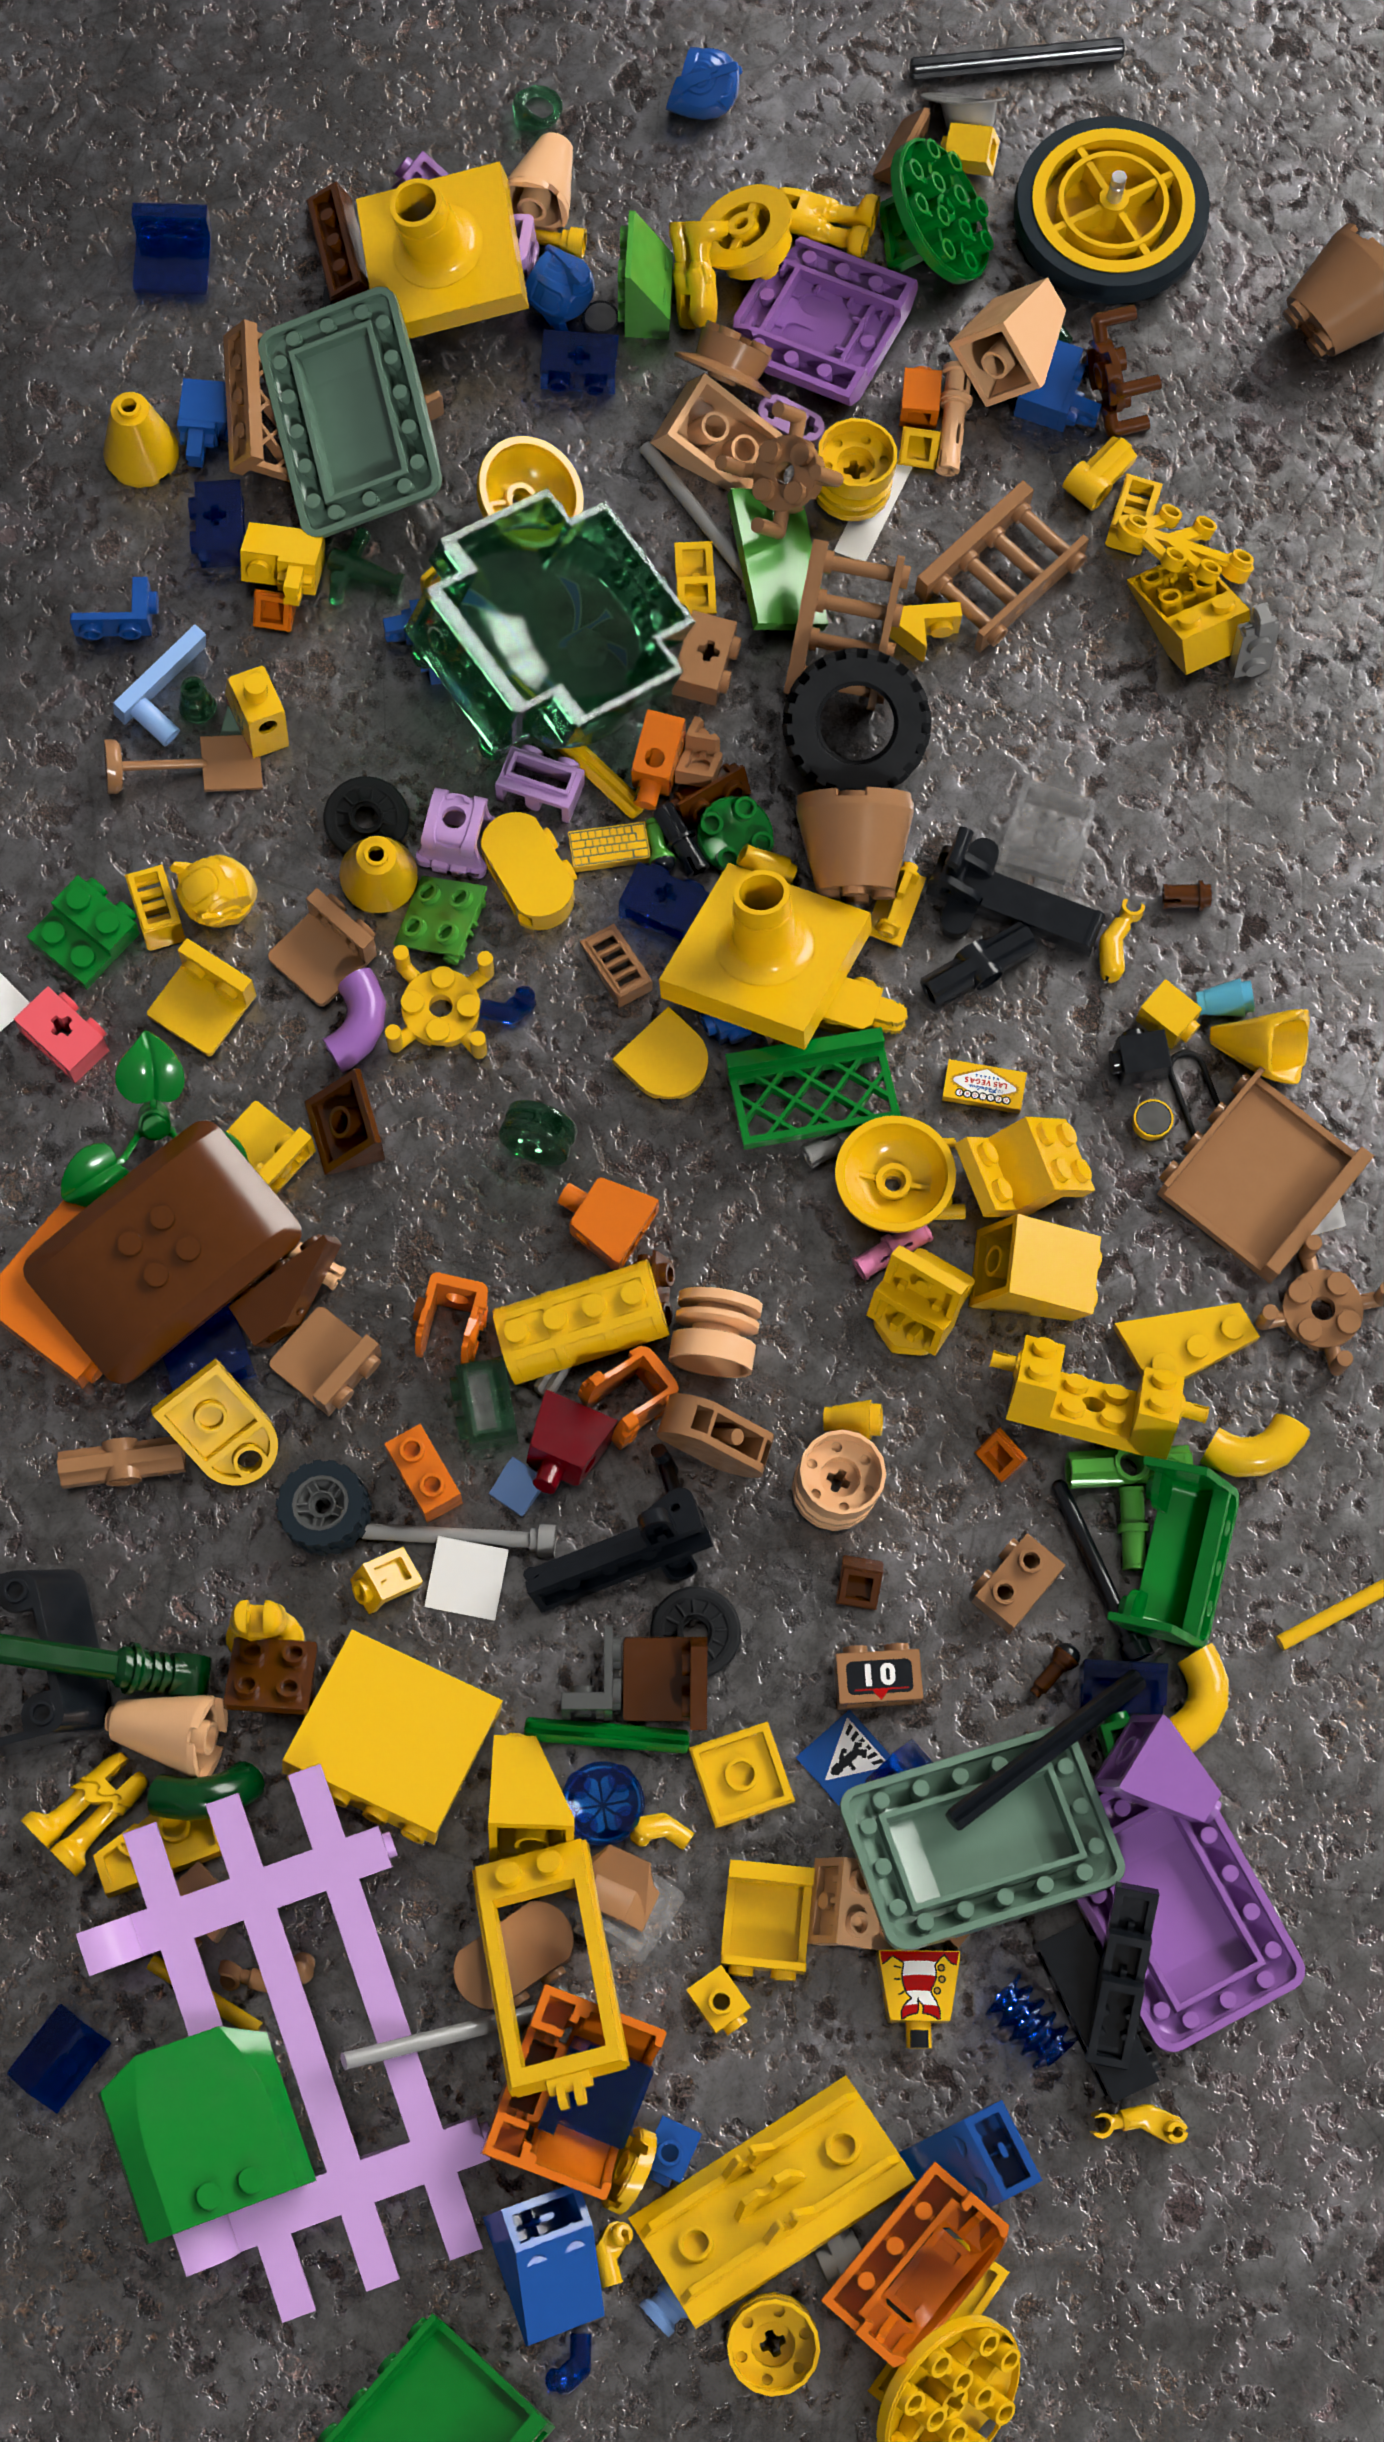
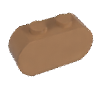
M682 1393L669 1395L657 1432V1437L660 1440L718 1470L749 1478L762 1477L774 1440L773 1433L720 1404L702 1397Z
M530 1901L500 1922L515 2009L531 1998L527 1991L540 1982L543 1985H551L567 1972L563 1966L570 1961L573 1953L574 1937L569 1920L560 1909L547 1902ZM481 1935L458 1951L454 1962V1979L459 1992L469 2004L483 2011L495 2012Z

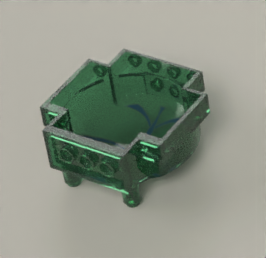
M546 488L439 539L428 561L441 577V580L425 588L404 628V631L414 643L410 653L415 665L422 669H433L480 733L478 749L481 755L488 760H499L506 755L512 744L535 737L549 748L560 749L592 744L616 732L630 719L637 708L672 690L684 671L679 665L676 656L669 652V649L682 643L696 622L691 617L688 608L679 601L670 589L665 577L656 570L647 558L643 548L635 542L623 526L620 517L612 511L606 501L570 518L563 504L556 500L550 490Z

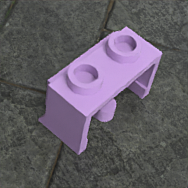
M522 745L521 749L511 746L500 776L495 783L496 799L504 802L507 792H511L525 797V805L531 810L539 811L542 803L561 809L562 821L570 823L585 784V770L580 769L579 763L568 757H559L557 761L544 757L543 752L532 745ZM515 766L568 783L566 790L513 773Z

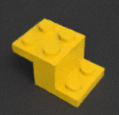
M1025 1116L988 1138L965 1137L954 1144L983 1217H1011L1016 1214L1029 1216L1062 1197H1085L1095 1191L1091 1181V1169L1087 1162L1082 1159L1076 1144L1077 1135L1066 1119Z

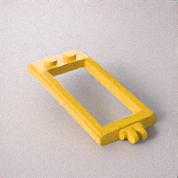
M580 1838L476 1866L472 1870L476 1905L508 2091L512 2097L517 2096L519 2098L548 2090L550 2097L557 2096L561 2111L571 2108L569 2092L574 2091L578 2106L588 2103L586 2088L594 2085L593 2078L622 2071L630 2066L597 1895L590 1846L586 1839L582 1840ZM576 1887L605 2046L525 2067L498 1908Z

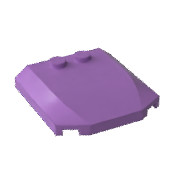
M801 236L795 240V246L789 250L774 277L768 280L757 278L734 315L733 329L741 333L743 337L752 341L755 340L774 349L771 354L772 359L765 368L764 373L852 406L861 399L910 314L918 290V283L916 279Z

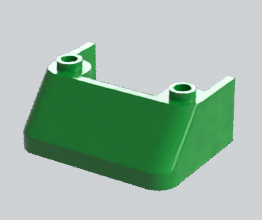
M1144 1456L1143 1464L1155 1472L1147 1481L1146 1498L1151 1500L1152 1507L1157 1510L1140 1588L1139 1590L1132 1589L1128 1596L1124 1595L1120 1600L1118 1613L1109 1611L1107 1620L1129 1631L1201 1649L1206 1646L1212 1629L1239 1508V1492L1237 1488L1208 1467Z

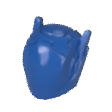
M690 47L682 74L676 77L666 110L699 120L721 117L730 110L735 103V99H737L740 84L739 75L743 73L742 67L722 50Z
M548 244L545 247L546 252L536 262L526 281L528 304L542 314L559 335H567L568 328L566 322L583 313L593 298L595 291L594 277L590 268L582 259Z

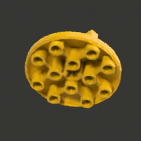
M983 2315L962 2316L941 2325L927 2335L908 2354L905 2364L893 2368L887 2363L868 2389V2392L881 2402L877 2420V2442H991L1001 2426L1007 2424L1015 2413L1013 2401L1019 2383L1021 2353L1012 2334L990 2317ZM990 2418L996 2425L986 2439L978 2431Z

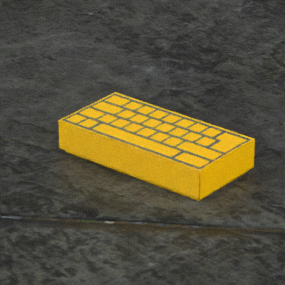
M645 821L568 832L572 866L575 872L649 863L650 850Z

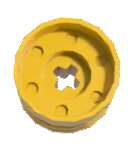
M849 418L836 422L824 432L819 441L817 453L823 458L825 467L840 472L843 475L844 481L839 487L822 486L816 501L823 510L842 521L859 522L874 517L884 509L888 502L897 464V446L892 435L885 428L868 419Z
M778 2292L756 2294L743 2302L730 2319L726 2336L729 2364L741 2383L755 2393L770 2397L790 2394L807 2383L816 2370L820 2355V2344L816 2324L803 2304L790 2295ZM768 2330H773L776 2336L783 2335L785 2339L779 2342L780 2350L772 2352L769 2346L762 2347L760 2343L766 2340L765 2332Z

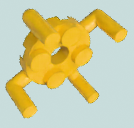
M404 945L396 946L393 950L395 967L409 985L401 998V1011L405 1028L401 1030L395 1024L387 1026L385 1036L388 1049L393 1053H398L415 1039L428 1046L453 1047L462 1043L473 1057L477 1059L484 1058L487 1054L486 1037L482 1031H475L481 1011L477 990L494 976L492 954L488 951L480 952L477 956L478 969L468 977L446 966H439L420 974L410 961L408 948ZM438 1000H445L452 1005V1010L444 1017H437L430 1012L431 1005Z

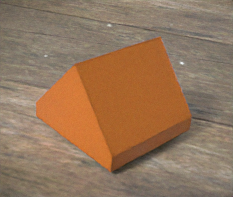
M255 589L253 626L291 632L296 606L283 604L284 593Z
M1001 1427L974 1452L1001 1483L1028 1461L1026 1455Z

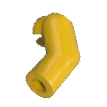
M666 1813L638 1817L633 1822V1828L629 1832L631 1841L637 1846H647L651 1839L665 1837L681 1850L686 1848L695 1834Z
M615 2221L604 2228L595 2242L602 2288L623 2282L617 2259L627 2244H630L633 2239V2230L625 2222Z

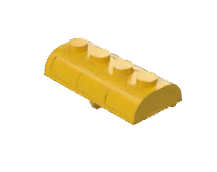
M647 1259L556 1290L541 1293L519 1302L494 1308L492 1311L503 1358L515 1385L670 1336L651 1266Z

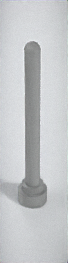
M370 1523L367 1524L366 1532L362 1537L365 1540L437 1543L438 1536L488 1546L529 1548V1551L537 1553L538 1557L555 1558L557 1526L539 1524V1528H531L530 1532Z

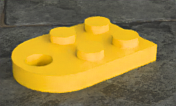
M217 1358L151 1408L155 1419L202 1471L216 1482L231 1486L249 1484L267 1473L276 1459L278 1438L273 1423ZM253 1450L260 1454L259 1461L251 1467H244L238 1463L239 1456L245 1451Z

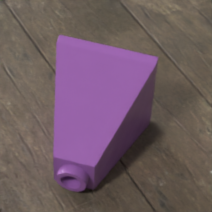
M1163 1714L1132 1715L1093 1779L1098 1792L1191 1822L1210 1823L1217 1816L1222 1805L1218 1800L1222 1793L1171 1720Z

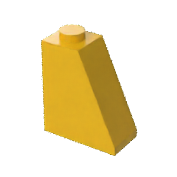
M521 1733L494 1735L488 1818L489 1863L574 1840L575 1818L537 1737L525 1736Z

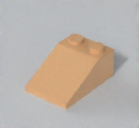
M704 373L687 382L650 443L681 467L730 491L731 488L752 489L753 479L742 478L718 470L715 467L716 458L719 455H725L742 462L756 463L762 443L769 439L773 440L783 434Z

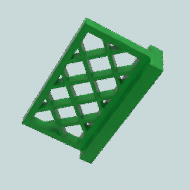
M882 1027L811 1039L805 1050L789 1044H780L725 1054V1073L731 1090L743 1149L854 1131L862 1124L875 1118L901 1116L884 1048L885 1039ZM878 1061L880 1073L873 1083L855 1073L861 1064ZM833 1069L843 1075L836 1087L832 1089L816 1080L822 1071ZM794 1076L804 1082L795 1096L778 1087V1084L784 1077ZM849 1080L867 1089L858 1103L840 1094ZM882 1081H883L884 1089H882L881 1087H879V1085L881 1084ZM756 1083L764 1088L765 1091L754 1103L741 1095L739 1085ZM810 1087L828 1096L819 1110L801 1101ZM771 1093L789 1103L779 1117L762 1108V1105ZM875 1094L888 1102L890 1112L874 1114L865 1109L864 1106L870 1097ZM834 1100L851 1110V1113L845 1120L835 1121L824 1115ZM744 1107L750 1110L746 1116ZM795 1107L813 1117L807 1126L795 1128L785 1122V1120ZM756 1114L773 1124L765 1134L754 1136L749 1134L748 1124Z

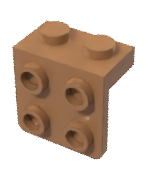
M316 888L306 898L309 913L269 951L268 958L273 966L318 1006H325L339 993L338 985L352 972L367 966L377 956L373 930L363 920L357 919L354 921L345 913L347 911L346 907L335 895L330 893L326 896Z
M317 1307L272 1357L270 1367L322 1412L330 1416L336 1408L339 1410L347 1404L354 1394L353 1388L363 1377L367 1379L374 1373L381 1363L382 1353L379 1343L368 1334L362 1338L328 1309Z

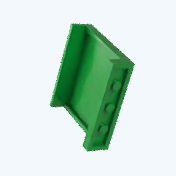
M432 2313L428 2319L422 2317L413 2325L407 2334L409 2339L407 2344L398 2354L392 2352L384 2359L377 2369L379 2377L368 2389L363 2387L356 2392L347 2405L350 2411L338 2424L336 2422L331 2423L321 2433L317 2442H543L555 2426L449 2325Z

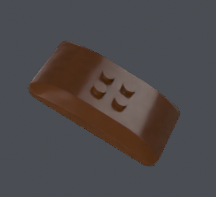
M197 1121L139 1164L36 1249L25 1261L23 1271L27 1283L105 1377L113 1383L120 1385L128 1384L141 1376L268 1272L275 1264L291 1253L301 1241L302 1228L296 1217L220 1127L210 1121Z

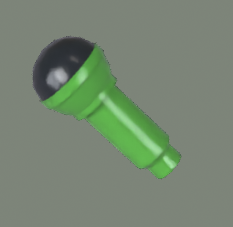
M655 817L646 820V831L651 847L649 866L658 874H666L674 868L676 858L666 846L662 829Z

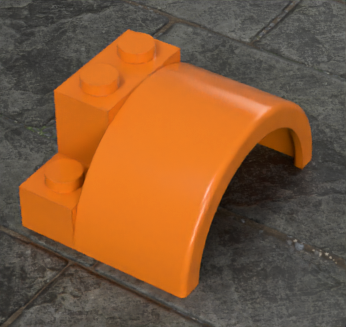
M543 1985L528 2027L524 2029L521 2036L525 2067L605 2046L598 2004L550 1985ZM620 2013L630 2066L622 2071L593 2078L594 2085L586 2088L588 2103L585 2105H577L574 2091L569 2092L571 2108L562 2111L560 2110L557 2096L550 2097L548 2090L519 2098L517 2096L512 2097L508 2091L507 2080L505 2079L493 2111L495 2115L480 2154L605 2200L612 2186L611 2181L615 2162L630 2116L654 2058L662 2048L666 2031ZM572 2027L566 2043L561 2042L559 2039L562 2037L565 2029ZM529 2127H531L534 2129L530 2141L528 2142L526 2139V2131Z

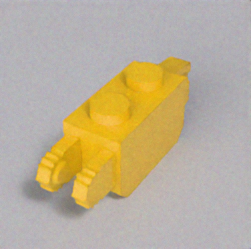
M846 977L817 1029L838 1035L882 1027L883 1033L890 1032L891 1035H896L897 1033L900 1034L903 1028H906L905 1020L908 1019L907 1008L901 1005V1003H896L894 1000L882 997L884 988L877 987L874 981L864 977H856L854 979Z

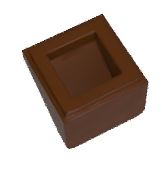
M844 1555L836 1603L877 1610L884 1563L878 1560Z

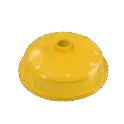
M510 437L496 444L485 455L480 464L476 491L478 506L487 524L501 538L519 546L546 548L560 543L575 530L583 511L582 485L571 462L556 447L535 437ZM512 499L519 503L520 509L515 506Z
M883 1116L862 1124L845 1140L836 1160L835 1182L844 1206L861 1223L883 1232L904 1233L930 1224L945 1210L955 1188L956 1167L950 1148L933 1128L910 1117ZM888 1180H896L900 1184V1188L896 1191H891L886 1187L885 1183Z

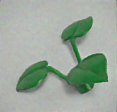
M144 1030L139 1035L135 1043L121 1057L115 1071L116 1086L123 1097L132 1103L143 1104L138 1111V1128L134 1130L133 1137L119 1158H116L111 1146L105 1143L87 1145L72 1157L61 1180V1197L68 1203L87 1207L126 1176L129 1171L122 1164L128 1160L140 1138L145 1137L148 1140L156 1141L166 1136L173 1139L178 1135L176 1129L171 1126L169 1109L162 1102H172L180 1096L185 1083L183 1067L173 1050L150 1031ZM223 1131L249 1162L246 1151L240 1141L230 1133Z

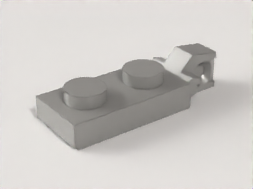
M1268 602L1254 605L1249 622L1238 624L1229 661V668L1233 679L1242 676L1254 677L1270 669L1280 627L1278 618L1270 613Z

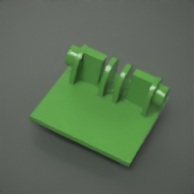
M422 875L393 944L395 946L404 945L411 949L445 954L443 957L445 962L458 965L459 960H464L465 958L464 952L468 945L466 940L472 939L474 936L471 929L477 928L479 915L482 908L486 907L487 902L484 899L488 887Z

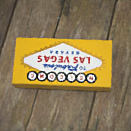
M949 1059L942 1101L1020 1114L1027 1073Z

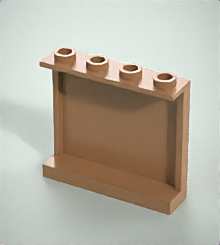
M1260 1066L1252 1077L1245 1072L1231 1091L1236 1097L1228 1106L1221 1102L1207 1119L1212 1124L1204 1135L1197 1131L1183 1148L1188 1153L1180 1164L1173 1160L1158 1178L1164 1184L1157 1195L1271 1284L1373 1159L1374 1155L1363 1146L1357 1152L1353 1151L1264 1081L1261 1075L1265 1069Z

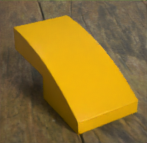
M712 541L675 542L674 558L678 616H691L693 610L716 615Z

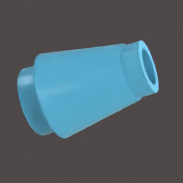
M1238 978L1196 992L1197 1004L1202 1008L1200 1015L1245 1017V1013L1255 1012L1251 980L1241 982V979Z

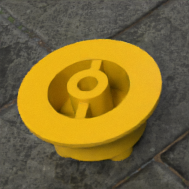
M755 184L731 191L717 200L700 220L729 221L728 235L714 241L711 245L710 262L713 268L725 270L730 278L738 280L771 279L777 274L779 265L790 250L792 235L789 232L792 221V206L788 197L774 186Z

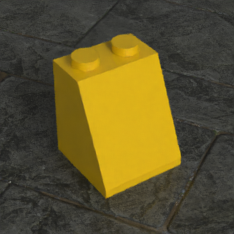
M1020 1214L978 1229L972 1271L975 1283L970 1293L968 1307L1068 1321L1092 1315L1098 1300L1096 1283L1098 1269L1102 1262V1253L1100 1251L1101 1236Z

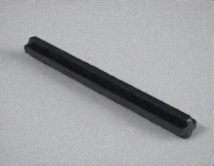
M1122 37L920 56L911 58L910 74L912 79H925L1117 60L1124 57L1125 45Z
M1129 1670L950 1807L945 1814L948 1822L958 1831L965 1828L1143 1691L1146 1687L1145 1679L1137 1670Z

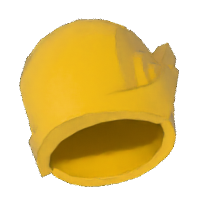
M215 855L202 858L193 863L175 861L169 867L171 872L176 873L178 876L179 884L176 893L181 907L191 920L211 928L236 925L250 913L254 906L258 892L256 882L248 869L234 858L225 855Z

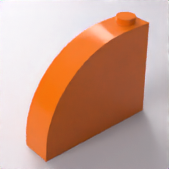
M63 1200L0 1273V1325L83 1389L88 1382H96L103 1373L27 1283L23 1271L27 1258L86 1208Z

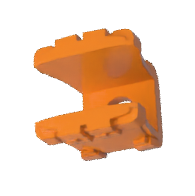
M639 1346L629 1351L628 1356L630 1358L605 1374L601 1371L595 1372L581 1384L578 1392L582 1404L591 1408L636 1374L654 1396V1398L624 1416L617 1424L611 1441L619 1450L632 1443L639 1429L652 1419L660 1420L669 1395L678 1393L679 1390L677 1381L658 1356L645 1346Z

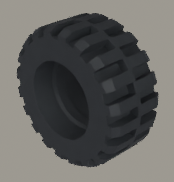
M848 648L821 657L810 664L797 678L785 701L782 730L786 749L798 771L819 789L837 788L838 792L843 790H865L866 787L892 789L903 783L923 759L931 736L932 721L928 698L924 688L910 669L899 660L880 651L865 648ZM849 686H865L880 693L889 703L894 717L893 733L888 744L881 752L864 760H849L835 754L826 745L820 730V716L825 703L834 693Z

